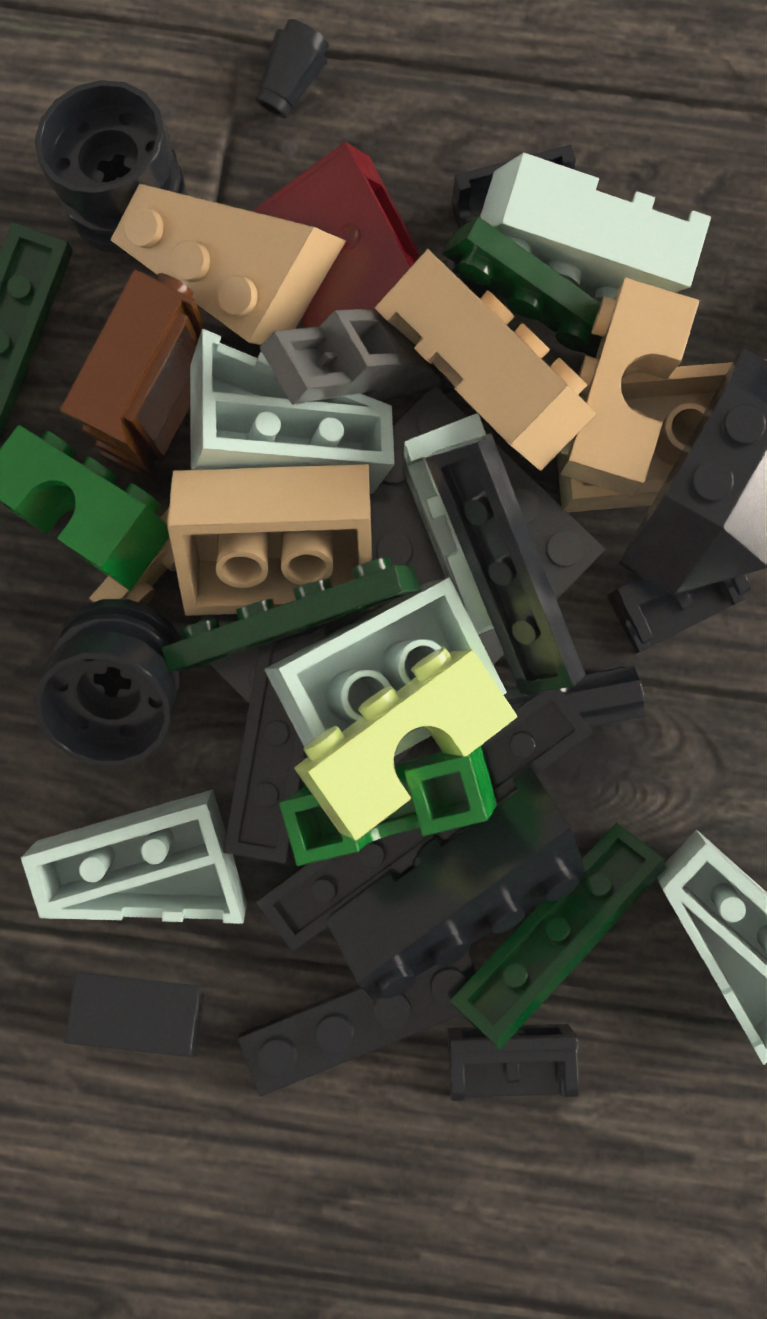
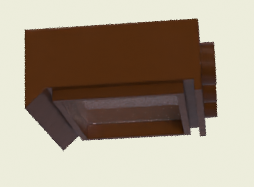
M134 269L60 411L64 415L83 424L80 430L97 440L94 445L101 450L100 455L103 458L160 486L154 463L156 460L163 462L190 410V364L202 328L206 330L195 299L192 298L193 292L189 287L164 273H158L156 279Z

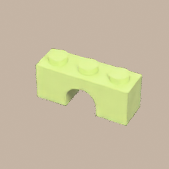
M443 647L432 652L412 668L416 678L397 692L392 686L379 691L358 708L363 716L343 732H341L338 726L332 727L305 746L304 751L308 758L295 766L294 769L339 833L357 840L411 799L396 776L393 762L395 749L399 741L409 731L422 727L431 734L443 753L466 757L518 717L474 650L451 651L449 653Z

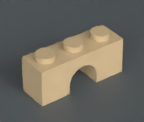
M626 277L614 299L607 296L603 297L592 329V334L602 336L596 358L587 355L584 357L578 374L587 384L579 394L584 396L583 400L597 414L559 452V454L565 455L560 475L631 497L642 487L646 480L663 422L642 416L627 405L621 392V379L633 373H646L667 380L682 361L700 300Z

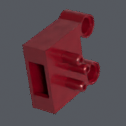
M347 142L342 143L251 211L312 226L346 241L301 318L305 328L319 327L335 310H376L375 307L421 257L370 156Z

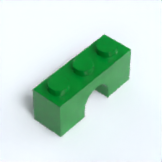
M18 425L0 449V503L46 535H48L57 521L66 512L75 508L71 520L57 539L86 562L131 591L169 539L167 524L156 515L161 504L147 492L132 483L129 484L125 491L114 485L118 477L89 456L80 464L73 459L77 452L47 430L39 438Z
M481 745L466 757L441 752L394 764L396 776L411 799L357 840L339 833L308 787L298 789L279 802L296 865H305L359 852L370 842L404 831L421 829L422 836L488 821L497 806Z

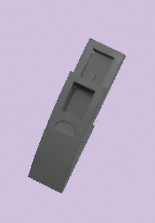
M335 310L319 327L274 331L259 347L274 372L277 383L285 391L292 405L357 393L382 401L426 393L434 385L439 388L443 384L432 363L427 362L414 349L416 345L376 310Z

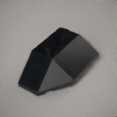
M742 348L737 354L618 563L672 595L767 568V360L745 348Z

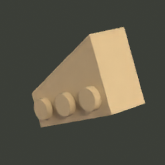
M143 184L138 185L110 239L157 275L158 273H164L185 284L192 290V298L195 299L197 305L247 342L262 345L274 331L292 330L297 327L346 242L312 226Z
M429 249L422 254L375 307L390 324L416 345L414 349L427 362L433 363L456 387L455 390L516 451L540 471L597 414L578 395L587 384L563 360L558 358L549 367L542 358L550 349L525 324L522 323L513 332L507 324L515 316L489 290L479 299Z

